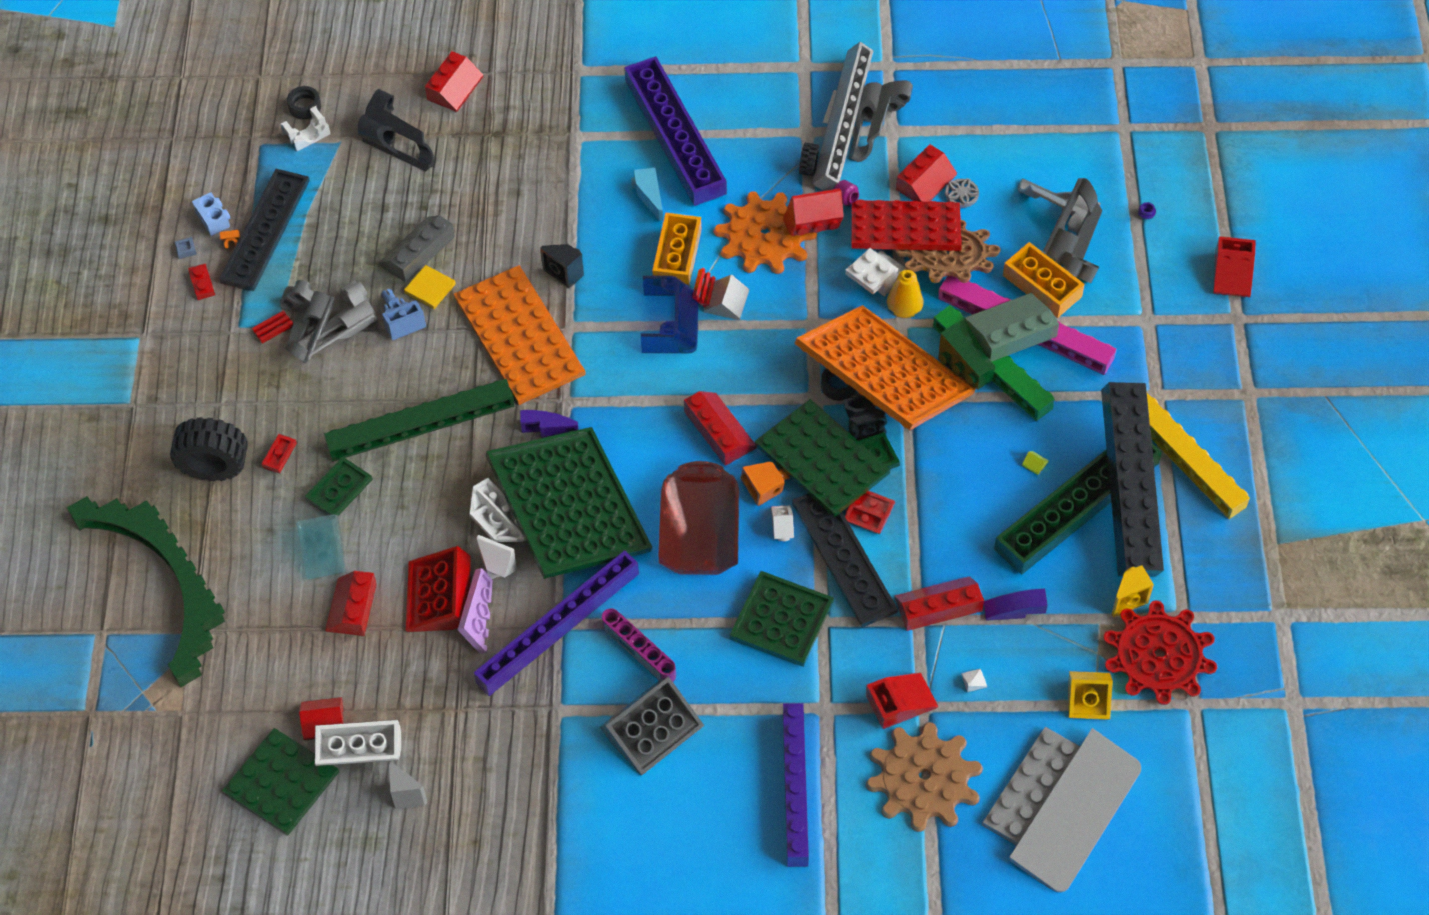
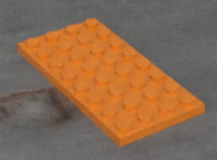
M520 265L454 293L455 300L501 377L507 379L512 395L518 405L586 375L585 369Z

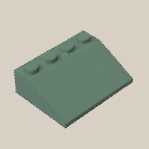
M1032 293L965 317L967 325L991 362L1055 338L1059 328V323L1052 311Z

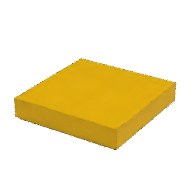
M425 265L404 289V292L408 296L435 309L456 285V282Z

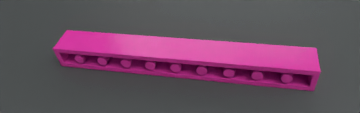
M954 276L946 277L939 288L938 296L939 300L972 315L1011 301L1009 298L995 294V292L984 289L976 283H962ZM1059 321L1057 337L1037 344L1102 375H1105L1116 353V348L1110 344L1096 340L1094 337L1063 325Z

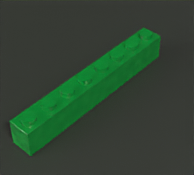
M949 305L934 316L933 328L940 335L941 332L958 323L961 326L959 330L962 334L972 339L970 343L977 350H982L959 310ZM1010 356L992 361L995 365L994 380L992 382L1035 421H1038L1053 409L1055 400L1053 395L1043 389L1037 380L1032 379L1025 369L1014 363Z

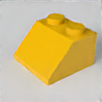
M1142 565L1136 568L1131 567L1124 572L1111 614L1113 618L1119 616L1123 609L1129 608L1134 610L1149 603L1154 584Z
M1069 671V718L1110 719L1113 684L1110 673Z

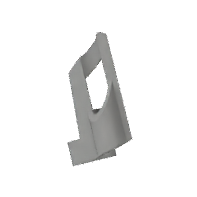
M1023 178L1018 185L1019 192L1034 199L1042 197L1062 207V211L1071 192L1054 193ZM1080 195L1070 213L1072 217L1067 224L1069 225L1068 232L1074 235L1077 234L1088 212L1087 204Z
M353 280L340 288V294L349 307L327 321L324 330L320 332L318 340L340 326H346L347 328L314 347L312 355L337 339L352 337L378 320L375 311L366 298L368 294L361 282ZM314 331L298 343L307 349Z

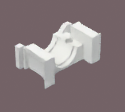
M316 106L310 109L312 119L309 126L302 131H298L295 128L292 129L287 121L281 123L283 135L287 134L289 136L291 144L294 143L296 151L330 135L329 125Z

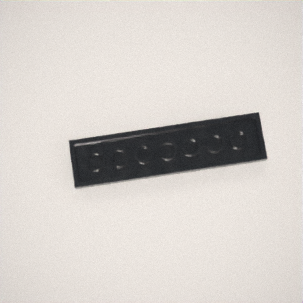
M275 169L219 278L220 283L250 291L256 289L310 181L309 176Z
M809 494L793 499L792 505L861 627L863 628L898 613L897 606L844 514L841 512L836 517H833Z

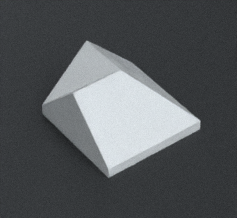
M477 536L480 558L486 573L491 579L500 576L505 578L516 571L517 565L513 548L483 536Z

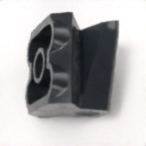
M863 395L844 400V407L849 417L848 432L855 439L860 441L882 432L887 433L885 428L887 424L886 412L875 406Z

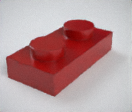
M206 263L188 268L197 299L201 300L215 296Z
M278 434L262 462V467L280 474L297 444L296 439Z

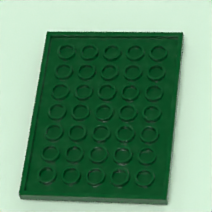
M592 427L486 451L485 456L543 579L611 562L624 550L631 557L651 552L652 545Z

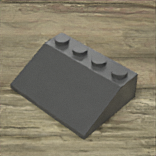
M668 676L657 681L601 725L600 728L612 745L640 775H643L700 730L704 724Z

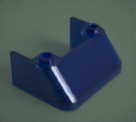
M643 276L644 296H675V321L662 323L660 333H641L642 353L689 354L695 352L698 347L699 303L692 298L694 289L675 276Z

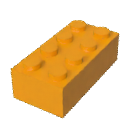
M665 213L652 270L654 284L689 288L702 231L701 217Z
M1030 242L1004 263L1003 277L1025 294L1032 293L1057 318L1082 298L1085 284Z

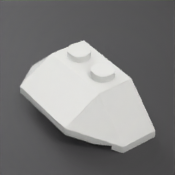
M489 478L473 486L469 516L495 542L525 541L504 494Z

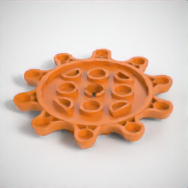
M752 191L746 197L747 205L738 207L734 204H727L723 212L730 218V222L718 224L713 230L715 236L726 238L729 241V244L722 248L721 256L725 259H730L734 256L742 257L744 259L743 270L747 273L754 272L760 264L769 265L771 271L775 274L782 273L784 271L783 261L786 258H794L797 261L807 259L808 254L800 244L805 240H814L817 237L815 232L801 236H791L783 222V217L787 210V196L783 192L777 193L774 199L768 201L760 199L757 192ZM766 228H768V230L770 231L766 234L761 232Z

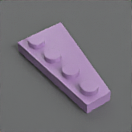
M482 568L475 570L458 627V631L480 654L487 653V646L484 645V642L489 632L486 628V620L490 619L488 603H491L493 584L491 577Z

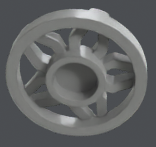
M956 179L950 181L947 185L945 196L948 202L960 200V208H966L977 202L979 189L971 179ZM969 197H975L972 201L969 202Z

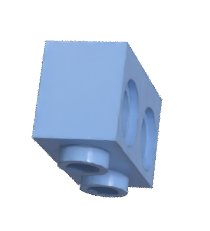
M211 192L192 201L195 213L211 236L230 227L228 220L231 218L228 211L221 208L223 206L218 197L215 198Z

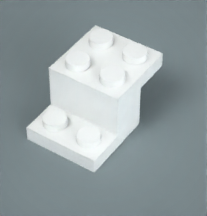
M869 248L846 269L845 274L870 293L874 294L878 291L885 296L892 289L899 273L906 270V268L882 250L876 253Z

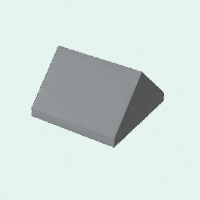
M733 275L716 280L710 304L705 307L704 313L740 320L749 288Z
M391 762L389 764L390 793L395 809L425 806L428 802L423 785Z

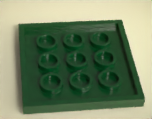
M760 571L730 633V639L804 667L832 607L834 597Z
M273 728L223 788L222 792L288 836L337 776L339 769L334 765L316 766L315 753L276 728Z

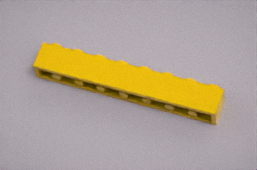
M1147 393L1151 439L1228 519H1231L1247 508L1250 499L1247 492L1241 489L1235 483V480L1222 470L1220 464L1214 462L1208 452L1202 449L1195 439L1189 436L1183 430V427L1171 418L1169 412L1164 410L1157 400Z

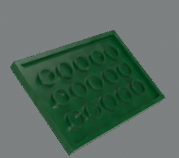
M811 399L755 440V446L833 517H836L890 474V469Z

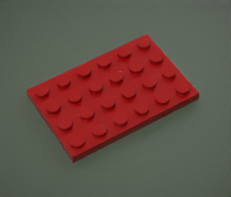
M859 199L852 203L851 248L961 251L960 202L872 201Z

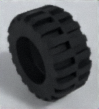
M191 418L176 427L170 458L177 469H180L184 474H189L190 477L200 478L199 480L204 481L205 479L225 481L227 478L232 479L242 472L248 441L244 433L238 427L235 428L231 423H225L220 419L214 420L213 418Z

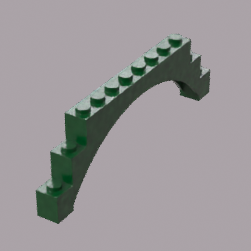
M86 496L68 506V512L80 531L84 528L101 529L128 536L153 550L174 572L182 590L184 622L177 651L173 660L167 665L180 687L202 676L199 669L202 665L198 657L213 649L211 641L214 639L209 631L225 622L222 615L225 611L220 603L216 604L214 602L216 598L211 589L206 590L204 587L206 582L201 574L197 576L194 572L197 569L193 562L186 560L187 554L183 547L178 548L176 545L178 540L173 532L168 533L167 529L169 527L164 519H159L158 516L160 514L155 505L151 506L146 500L129 510L125 503L121 504L118 498L99 508L95 501L91 502L89 497Z

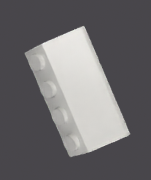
M398 720L316 726V766L399 760L401 728Z

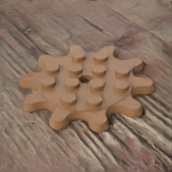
M961 220V251H949V254H947V251L938 250L895 251L900 257L911 258V260L905 263L906 270L929 272V279L933 283L940 282L945 276H954L960 282L967 283L971 278L970 272L972 271L991 272L993 263L985 258L998 256L1001 249L997 245L984 243L990 236L988 230L968 231L965 228L966 222Z
M931 722L923 726L922 733L918 737L909 736L901 727L895 728L891 733L895 743L893 749L883 750L875 748L870 752V759L881 767V774L869 778L866 782V788L870 792H883L887 795L888 801L881 811L885 818L890 819L900 812H905L910 815L911 827L917 832L925 830L930 817H939L948 827L955 826L958 823V816L954 810L955 806L959 803H966L971 806L976 805L980 799L979 794L971 789L967 782L971 777L979 776L983 771V767L978 761L962 759L961 752L966 747V739L961 735H957L950 741H942L937 736L938 729L936 725ZM928 771L930 774L929 779L924 780L919 777L921 772Z

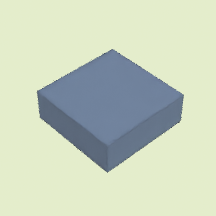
M192 237L174 242L179 259L197 255Z

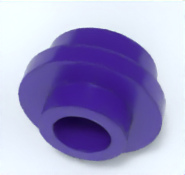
M1144 202L1138 208V215L1143 219H1152L1156 214L1155 206L1150 202Z

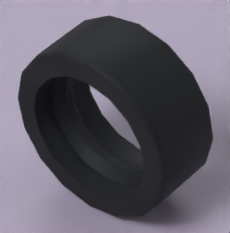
M297 87L287 96L289 112L297 119L305 120L312 118L310 109L314 106L320 112V96L316 89L312 87ZM302 98L314 100L307 107L301 108L294 105Z
M824 369L821 375V389L825 396L832 400L842 401L854 394L855 389L850 385L842 389L831 387L828 384V379L836 375L831 373L829 369Z

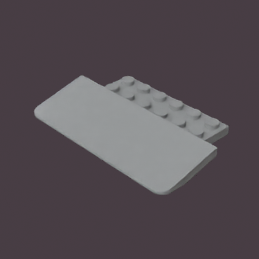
M1045 727L990 810L982 826L1016 845V848L1009 857V861L1055 892H1065L1070 887L1141 772V764L1136 758L1093 728L1082 745L1078 746Z

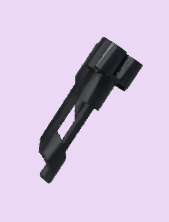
M377 89L367 105L365 114L359 119L357 128L359 136L362 137L363 142L426 172L434 166V155L430 146L425 143L424 132L391 114L394 110V95ZM396 133L416 142L420 152L418 159L390 146L395 139Z

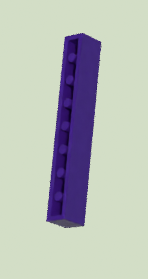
M783 703L787 867H808L804 704Z

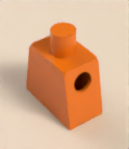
M773 462L745 466L740 477L757 506L781 494L785 483L784 480L790 478L784 471L777 470Z

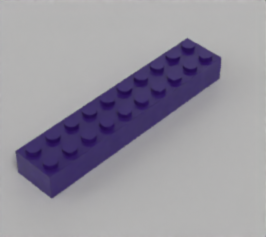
M657 56L624 67L625 81L693 205L696 206L727 195V181Z

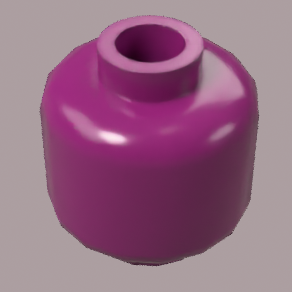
M847 180L839 181L833 188H840L842 204L845 206L852 205L859 198L858 187Z

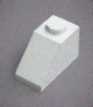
M790 505L772 506L771 515L774 539L788 541L790 538H794L793 514Z

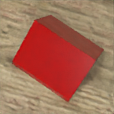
M342 697L301 702L299 715L303 740L315 739L316 726L344 724Z

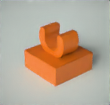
M239 230L220 232V239L225 241L224 246L226 249H229L228 244L230 241H234L236 247L238 243L236 239L241 237Z

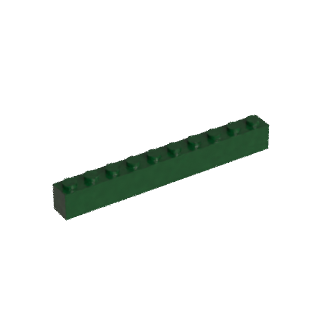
M507 379L496 380L487 385H480L467 391H460L457 394L443 396L434 401L423 402L414 407H407L394 413H387L384 416L370 418L364 422L334 429L324 433L332 462L342 457L347 458L515 407L514 399Z

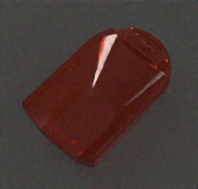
M694 461L679 466L672 474H668L661 488L659 563L677 574L719 575L737 565L739 487L736 479L732 474L730 475L722 466L712 462Z

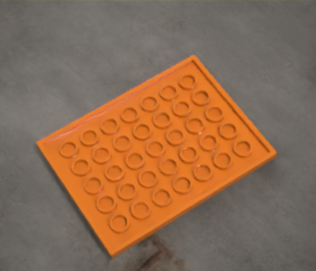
M863 305L797 337L794 343L803 352L809 354L818 363L829 369L831 373L837 375L846 384L853 387L859 394L865 396L875 406H878L888 416L894 418L908 430L914 429L968 398L976 390L975 387L968 384L967 381Z

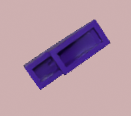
M520 410L522 433L541 432V438L579 430L578 422L566 416L540 410Z
M1045 588L1018 591L984 601L986 621L1026 618L1027 614L1046 613L1048 605Z

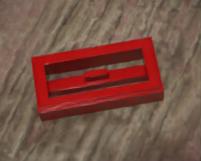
M701 268L698 270L692 298L703 307H707L710 304L716 278L714 276L710 277L711 273H705L706 269Z
M283 310L254 326L252 330L263 344L292 328L293 322Z

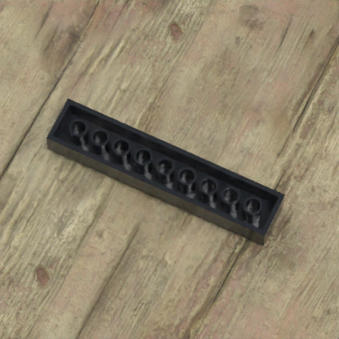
M1108 382L1101 389L1118 576H1123L1124 572L1131 567L1136 568L1142 565L1149 577H1156L1164 571L1146 383Z

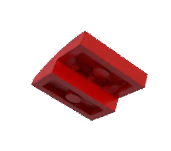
M867 491L849 506L845 518L851 524L880 535L892 512L895 500Z

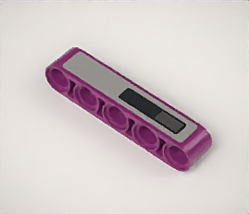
M613 608L606 609L602 613L603 629L658 680L669 676L672 682H674L676 679V666L673 660L617 610ZM628 632L629 634L622 635L621 633ZM638 644L643 645L642 647H639V648H638V647H635V646L638 645ZM651 657L657 658L655 660H649V658ZM664 670H670L671 672H669V673H664L663 671H664Z

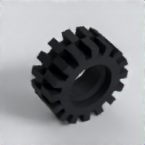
M804 143L800 157L799 174L814 176L819 157L818 144Z

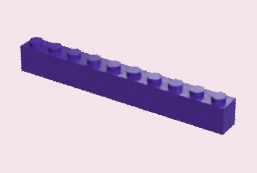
M624 550L474 672L476 684L488 696L492 695L638 576V562Z

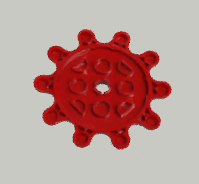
M1157 600L1150 603L1149 613L1145 616H1138L1129 608L1123 609L1120 613V618L1125 623V629L1121 632L1109 630L1103 636L1105 643L1115 647L1118 651L1115 657L1106 661L1105 667L1110 673L1123 672L1129 676V681L1125 686L1128 695L1135 696L1142 689H1150L1156 694V700L1160 705L1170 703L1171 692L1175 689L1183 690L1190 697L1198 696L1201 687L1196 682L1195 676L1199 673L1210 675L1217 670V664L1213 660L1205 658L1202 653L1205 647L1214 643V635L1210 632L1196 633L1191 629V623L1194 620V613L1191 610H1182L1179 615L1171 617L1165 613L1163 603ZM1162 650L1165 656L1156 657L1154 651Z

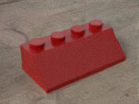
M699 391L684 399L685 414L725 466L757 449L754 441L717 393Z
M970 576L894 595L906 631L982 612L984 598L979 585Z

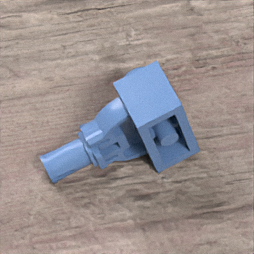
M387 289V292L384 290L381 293L382 298L387 303L384 305L385 313H382L385 329L392 340L426 327L423 310L416 300L408 303L403 298H400L399 301L391 289Z

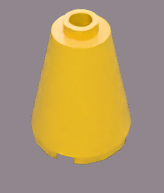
M903 270L899 273L888 294L887 307L897 317L911 318L922 310L924 300L916 274L911 270Z

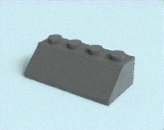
M440 215L427 217L379 262V265L406 283L455 237L453 224Z

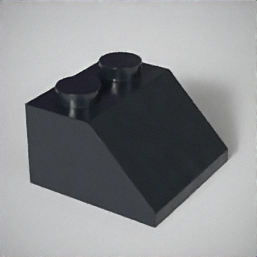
M569 244L540 247L542 269L570 289L584 276L582 253L579 249L573 248Z

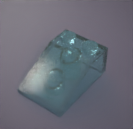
M333 514L296 522L307 580L346 572L338 516Z

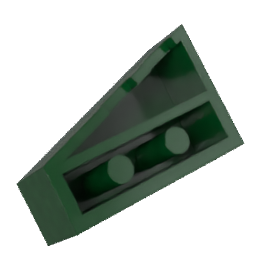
M955 323L941 332L938 360L978 390L994 380L995 365L981 349L977 350L970 343L972 339L969 336L965 337L959 330L961 326Z

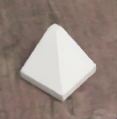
M981 669L961 673L967 692L987 688Z

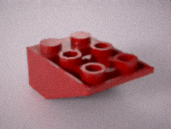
M1219 236L1215 249L1214 294L1251 297L1256 240Z
M921 673L885 677L866 686V697L882 729L938 708V704Z

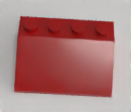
M459 546L409 561L406 610L407 632L458 629L470 590L471 555Z

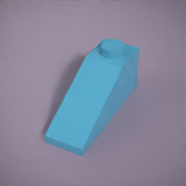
M655 167L634 170V177L631 178L632 188H636L637 196L659 221H663V210Z

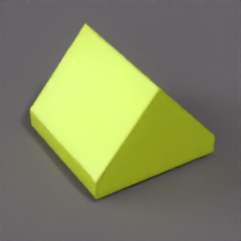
M1029 451L1022 466L1039 475L1049 460L1034 451Z

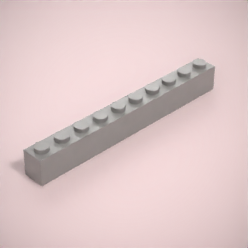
M862 42L850 48L846 54L812 182L813 185L822 191L833 189L840 181L873 54V50Z

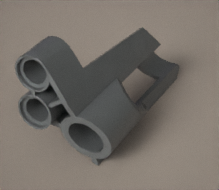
M900 80L888 82L884 85L871 82L864 86L849 159L857 162L867 159L872 151L874 139L880 135L887 110L890 112L898 111L910 101L913 89L911 82ZM863 121L871 122L867 138L868 144L859 147L858 142Z
M1078 178L1043 252L1073 276L1092 283L1099 266L1083 258L1099 221L1102 209L1097 202V194L1090 181L1086 178ZM1080 195L1087 204L1088 212L1077 234L1074 235L1065 230V223Z
M297 280L294 287L287 286L280 300V306L288 311H298L286 350L303 363H306L310 360L320 332L324 330L334 306V297L319 291L313 292L311 285L307 281ZM317 324L306 349L298 342L302 340L308 325Z

